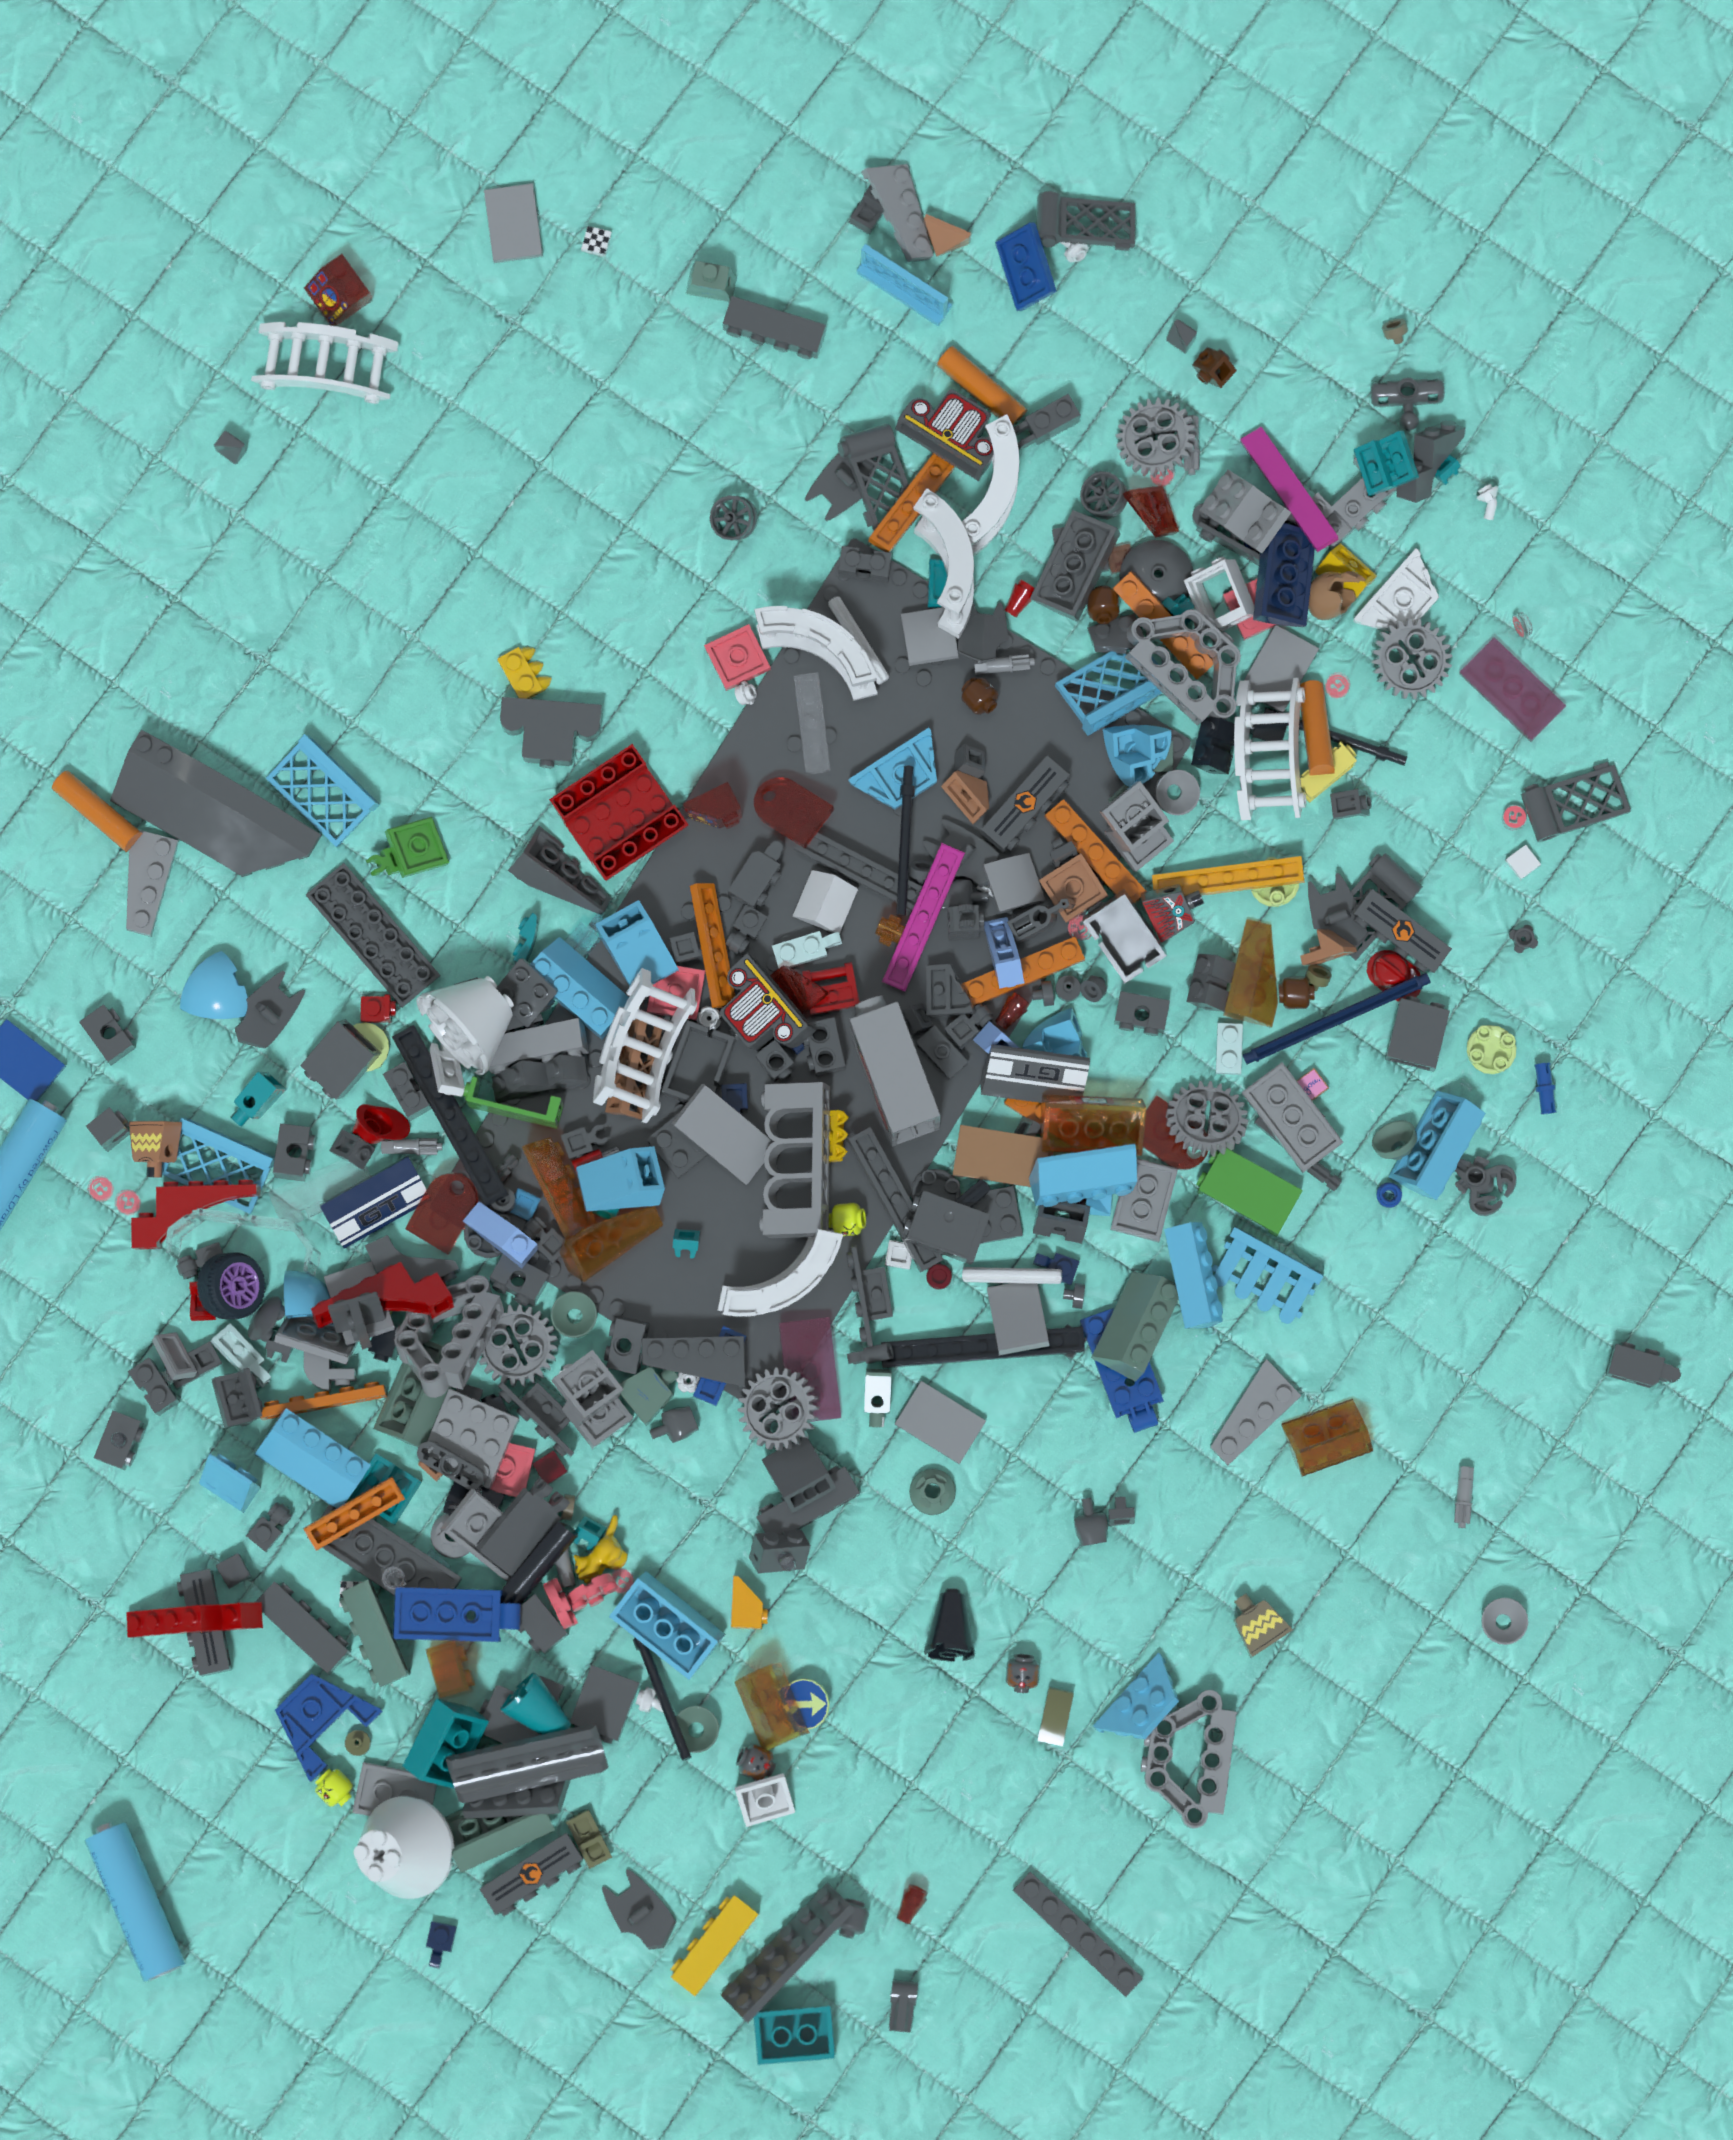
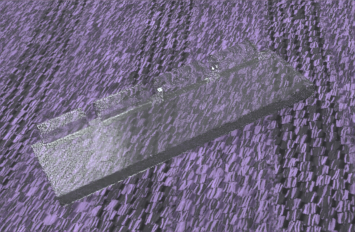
M343 1159L310 1175H306L305 1182L295 1180L268 1192L279 1220L285 1219L289 1227L304 1220L301 1213L302 1210H306L309 1218L321 1213L322 1210L319 1206L321 1203L371 1175L367 1166L362 1170Z

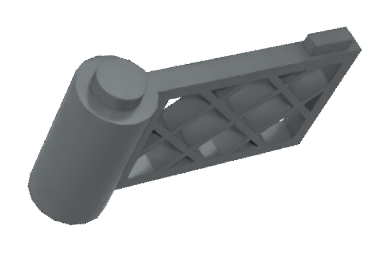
M1042 192L1037 197V230L1041 243L1044 247H1053L1060 242L1115 246V250L1129 251L1130 248L1135 246V203L1065 198L1056 192ZM1067 206L1077 207L1081 212L1074 217L1067 211ZM1097 208L1106 214L1098 219L1090 211ZM1119 210L1129 211V217L1123 221L1115 213ZM1085 215L1093 222L1087 228L1078 221ZM1109 217L1118 224L1111 230L1103 224ZM1071 225H1074L1081 231L1078 235L1066 234L1067 228ZM1098 226L1105 235L1095 237L1090 231ZM1123 229L1129 234V239H1120L1115 233Z
M887 423L842 436L837 444L840 456L849 462L866 512L863 513L868 527L872 526L873 531L880 524L875 515L877 508L880 507L887 512L891 509V507L880 502L884 492L896 497L895 504L909 486L895 448L893 430ZM890 454L893 461L891 470L879 464L883 455ZM866 462L873 466L869 476L860 473L857 463ZM876 468L888 474L884 485L872 479ZM891 477L900 481L902 487L899 493L887 487ZM869 483L881 489L877 500L870 497L867 493Z
M1608 762L1593 766L1594 771L1555 784L1545 787L1533 784L1525 787V792L1521 794V798L1537 842H1543L1561 834L1630 813L1631 809L1615 765L1609 766ZM1609 772L1613 780L1610 789L1597 783L1601 775ZM1584 781L1592 786L1587 797L1574 791L1578 782ZM1572 784H1573V786H1572L1571 789L1568 788V787H1566V786H1568V785H1572ZM1560 788L1569 793L1564 804L1554 799L1553 790ZM1594 788L1607 793L1603 805L1590 799ZM1571 795L1584 800L1580 812L1567 806ZM1610 796L1619 799L1623 809L1614 811L1606 807ZM1587 803L1600 809L1597 817L1590 818L1582 814ZM1564 810L1577 816L1573 825L1564 827L1561 819Z
M1378 853L1369 863L1372 867L1370 871L1351 890V893L1354 896L1360 890V897H1354L1355 900H1360L1363 896L1362 886L1370 879L1377 885V893L1380 894L1381 889L1387 894L1383 897L1385 899H1392L1399 905L1397 908L1402 911L1423 886L1389 855L1385 853L1381 856ZM1376 931L1367 932L1371 937L1366 942L1364 940L1361 948L1349 956L1356 961L1376 939L1373 935Z

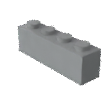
M579 1018L506 1033L488 1070L492 1074L497 1075L520 1061L546 1063L559 1055L582 1057L583 1054L589 1053L585 1025Z

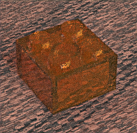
M454 1640L425 1649L440 1699L448 1700L473 1692L471 1686L475 1685L472 1671L470 1669L466 1670L464 1662L468 1661V1656L463 1645H459Z

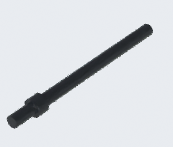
M1265 708L1264 714L1280 712ZM1299 719V730L1303 731V723ZM1329 730L1330 739L1333 742H1341L1345 746L1349 745L1351 748L1376 756L1375 759L1383 762L1388 760L1405 766L1407 756L1390 751L1389 747L1383 745L1378 747Z
M904 766L903 785L900 786L902 809L897 916H906L911 810L912 797H915V786H913L914 766Z
M634 1637V1646L636 1650L640 1651L681 1760H689L691 1754L651 1651Z

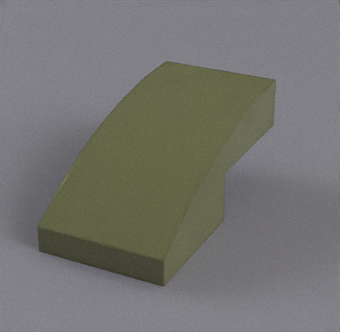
M1049 1687L1038 1741L1063 1746L1074 1692Z
M589 1809L566 1819V1823L589 1869L612 1858Z

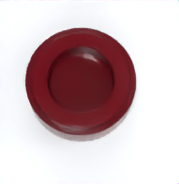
M943 1264L931 1266L926 1275L927 1283L936 1290L947 1288L952 1279L950 1269Z

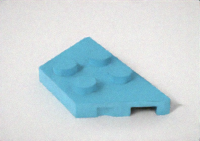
M930 728L922 731L848 779L850 785L896 810L902 806L900 786L903 785L904 766H914L913 786H915V797L936 784L937 777Z
M1158 1653L1093 1725L1098 1732H1114L1119 1736L1126 1737L1131 1735L1134 1738L1145 1740L1179 1702L1176 1691L1172 1687L1171 1676L1165 1666L1166 1661L1161 1654Z

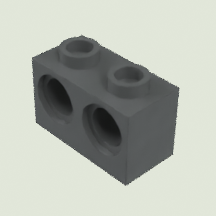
M835 1018L811 1022V1025L816 1030H824L827 1033V1037L823 1041H817L813 1038L812 1034L803 1042L804 1046L810 1047L811 1055L807 1056L810 1071L815 1070L816 1076L846 1070ZM822 1054H829L832 1056L833 1061L825 1066L820 1064L818 1059Z

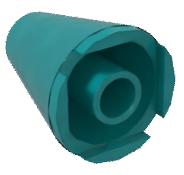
M531 1673L516 1686L517 1690L513 1694H509L500 1707V1710L505 1715L540 1735L566 1730L571 1725L565 1713L536 1673Z

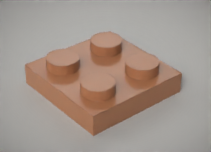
M1081 853L1039 880L1054 905L1059 904L1061 899L1074 900L1076 905L1073 909H1066L1060 912L1066 923L1108 897L1105 889Z

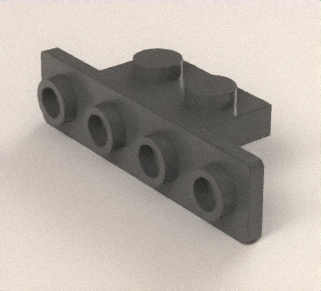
M851 1246V1252H847L846 1255L848 1266L854 1268L855 1277H851L853 1293L858 1292L859 1302H855L857 1318L862 1317L863 1327L859 1328L861 1343L866 1342V1346L870 1347L873 1346L869 1321L893 1317L885 1267L860 1271L857 1247Z
M503 1382L498 1385L501 1389L498 1394L508 1404L513 1401L519 1407L516 1412L525 1421L531 1419L537 1425L535 1428L536 1432L544 1439L549 1437L555 1443L553 1448L562 1457L567 1454L571 1458L574 1455V1452L557 1436L570 1423V1420L562 1411L563 1407L538 1382L521 1399Z

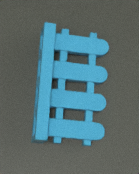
M1235 1226L1230 1234L1234 1240L1232 1243L1226 1242L1224 1248L1228 1249L1219 1266L1214 1264L1212 1267L1218 1287L1225 1286L1228 1280L1238 1284L1235 1288V1295L1239 1299H1246L1252 1292L1259 1296L1257 1306L1261 1311L1270 1310L1274 1304L1282 1309L1279 1318L1283 1323L1289 1324L1295 1317L1300 1319L1303 1314L1299 1311L1308 1294L1313 1296L1316 1290L1311 1287L1314 1283L1319 1285L1324 1275ZM1247 1246L1256 1250L1254 1256L1245 1252ZM1242 1257L1250 1261L1240 1279L1232 1273ZM1269 1258L1278 1262L1276 1268L1267 1264ZM1264 1269L1270 1272L1272 1276L1262 1291L1255 1287V1284ZM1292 1270L1301 1275L1298 1280L1289 1276ZM1285 1282H1288L1295 1287L1286 1303L1278 1300L1277 1296Z

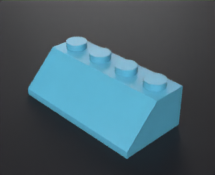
M559 937L541 951L532 961L531 965L558 989L554 999L603 1040L608 1034L619 1006L624 1008L629 996Z
M1436 1091L1415 1129L1417 1133L1416 1144L1410 1154L1397 1160L1388 1178L1424 1197L1437 1200L1443 1193L1451 1174L1456 1170L1464 1151L1469 1147V1142L1480 1127L1486 1113L1466 1098Z
M1135 1144L1037 1158L1029 1176L1035 1206L1044 1205V1207H1051L1059 1202L1077 1203L1085 1198L1098 1200L1105 1198L1107 1195L1117 1194V1196H1124L1131 1193L1137 1183Z
M1190 1222L1164 1229L1185 1329L1210 1328L1223 1322V1308L1218 1300L1216 1291L1218 1284L1213 1276L1211 1267L1212 1256L1207 1248V1232L1202 1222Z
M287 1408L281 1413L254 1454L334 1508L345 1504L371 1466V1464Z
M647 1571L637 1578L609 1616L688 1680L691 1679L726 1635Z

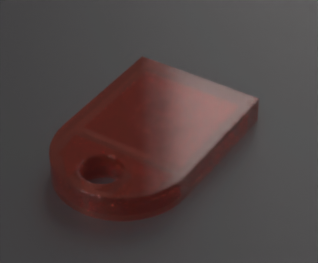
M784 777L765 781L757 789L754 796V808L760 820L803 848L808 846L834 811L833 805L791 779ZM768 791L776 793L775 798L771 801L763 800V795Z
M1156 1095L1128 1138L1170 1167L1177 1168L1178 1170L1196 1168L1205 1160L1208 1151H1206L1205 1156L1201 1154L1199 1158L1192 1159L1187 1154L1188 1148L1182 1149L1183 1141L1175 1143L1176 1135H1170L1171 1127L1166 1126L1168 1119L1166 1118V1112L1169 1103ZM1204 1130L1203 1135L1207 1137V1133Z
M452 1172L440 1175L429 1185L405 1229L447 1255L450 1254L466 1224L463 1220L477 1204L478 1197L474 1184L466 1176ZM453 1181L462 1182L464 1185L462 1194L453 1192L451 1187Z

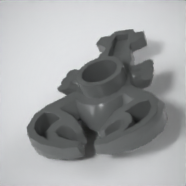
M1476 1156L1473 1164L1460 1159L1455 1172L1461 1179L1455 1183V1186L1462 1194H1465L1468 1188L1470 1189V1209L1477 1215L1489 1216L1494 1214L1501 1208L1503 1201L1499 1200L1496 1204L1490 1205L1489 1203L1496 1201L1497 1197H1480V1194L1493 1192V1178L1496 1177L1498 1190L1502 1193L1504 1191L1503 1186L1506 1184L1508 1187L1504 1196L1509 1197L1516 1187L1517 1176L1514 1170L1506 1164H1499L1484 1169L1489 1164V1160L1481 1158V1156Z

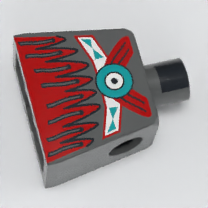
M1180 884L1141 894L1142 903L1161 943L1195 922L1192 909L1205 904L1199 890L1185 895Z

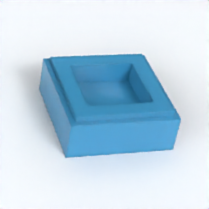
M518 1188L515 1193L516 1206L509 1213L528 1221L530 1218H533L541 1198Z

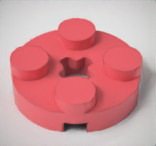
M610 1573L591 1579L592 1583L586 1586L582 1584L567 1595L573 1612L581 1610L588 1603L590 1607L598 1605L604 1600L603 1595H608L619 1588Z
M557 1577L543 1584L564 1630L578 1624Z

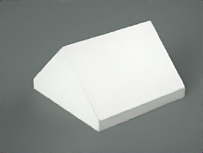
M812 870L793 917L832 933L839 932L840 935L858 888L836 875Z
M784 1773L735 1787L746 1827L795 1813Z

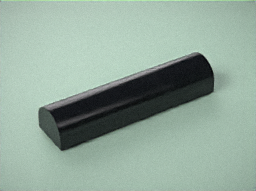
M562 1522L556 1523L501 1589V1603H523L578 1537V1533L570 1525Z

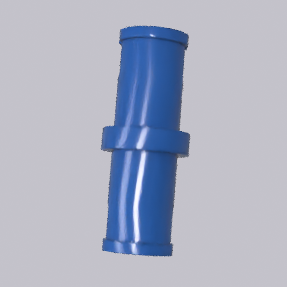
M1550 1062L1534 1065L1538 1085L1535 1089L1537 1093L1539 1092L1541 1115L1557 1113L1553 1091L1556 1090V1087L1552 1084Z

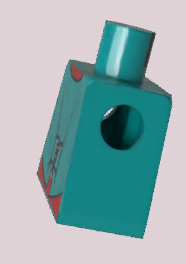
M257 1072L234 1100V1103L239 1108L233 1113L231 1119L242 1127L249 1118H261L287 1089L269 1072ZM253 1098L255 1099L254 1106L251 1104Z

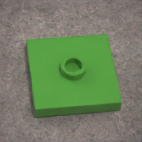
M432 817L385 831L402 878L448 865L449 860Z

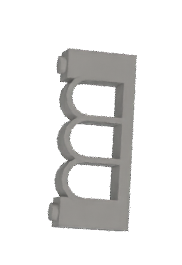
M823 1082L765 1084V1092H762L761 1095L762 1105L768 1111L764 1126L768 1137L774 1142L765 1151L764 1164L769 1174L774 1177L768 1181L764 1188V1202L769 1209L763 1210V1216L760 1217V1230L764 1236L769 1238L815 1237L817 1229L828 1231L830 1086ZM813 1112L812 1138L782 1139L779 1137L777 1124L782 1116L788 1113ZM812 1147V1173L782 1174L777 1169V1157L780 1152L787 1148ZM812 1182V1208L780 1209L776 1203L777 1191L786 1183Z

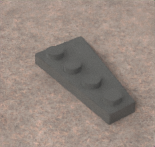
M744 1336L641 1339L642 1365L745 1388Z

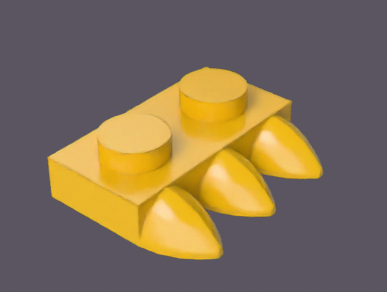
M518 647L497 658L518 698L531 699L545 691L552 680L548 676L536 678L544 664L542 662L527 663L535 653V648Z
M841 1110L830 1111L829 1163L843 1161V1157L848 1152L843 1147V1140L848 1136V1133L844 1130V1123L849 1117Z

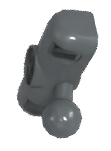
M1404 378L1385 383L1374 382L1370 390L1371 403L1375 407L1403 406L1404 413L1400 416L1399 423L1404 430L1408 431L1414 430L1419 423L1417 414L1413 412V405L1440 404L1444 401L1445 395L1444 382L1439 378L1435 380ZM1405 387H1410L1414 390V394L1404 396L1401 390ZM1438 394V400L1428 401V395ZM1378 397H1388V403L1379 404Z

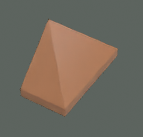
M928 214L925 215V228L936 257L969 245L971 241L970 232Z
M957 770L941 786L972 824L976 823L989 809L987 782Z

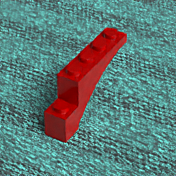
M226 1180L213 1181V1185H204L203 1181H189L188 1186H179V1182H163V1187H156V1217H154V1213H139V1218H131V1247L136 1250L161 1249V1244L165 1239L193 1216L226 1201L261 1196V1186L254 1184V1180H238V1185H229V1181Z
M399 1262L395 1265L387 1266L383 1271L372 1277L364 1278L359 1284L351 1288L341 1290L338 1295L328 1300L320 1301L315 1307L311 1308L314 1322L318 1328H321L333 1322L328 1309L329 1305L339 1300L359 1297L363 1293L377 1292L383 1311L422 1313L430 1315L432 1319L454 1308L451 1293L437 1272L431 1276L423 1277L414 1284L402 1263Z
M262 1602L195 1605L126 1612L128 1638L263 1628Z

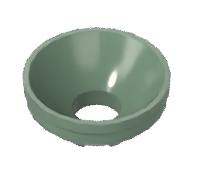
M1408 1121L1390 1122L1375 1133L1372 1139V1146L1380 1157L1400 1160L1411 1153L1417 1141V1133L1413 1124Z
M568 1292L561 1295L554 1302L551 1310V1320L560 1334L570 1338H578L588 1334L593 1329L597 1320V1309L592 1299L580 1292ZM578 1309L582 1312V1320L579 1323L573 1324L568 1321L567 1315L570 1310Z
M927 1469L915 1476L911 1482L909 1493L911 1502L917 1510L927 1515H938L950 1508L954 1502L956 1491L954 1482L949 1475L938 1469ZM930 1483L937 1484L940 1487V1494L936 1498H929L925 1494V1488Z
M691 1706L685 1708L676 1716L689 1752L701 1753L714 1745L719 1734V1724L711 1711L704 1707ZM694 1722L701 1723L704 1727V1733L699 1738H694L689 1734V1726Z

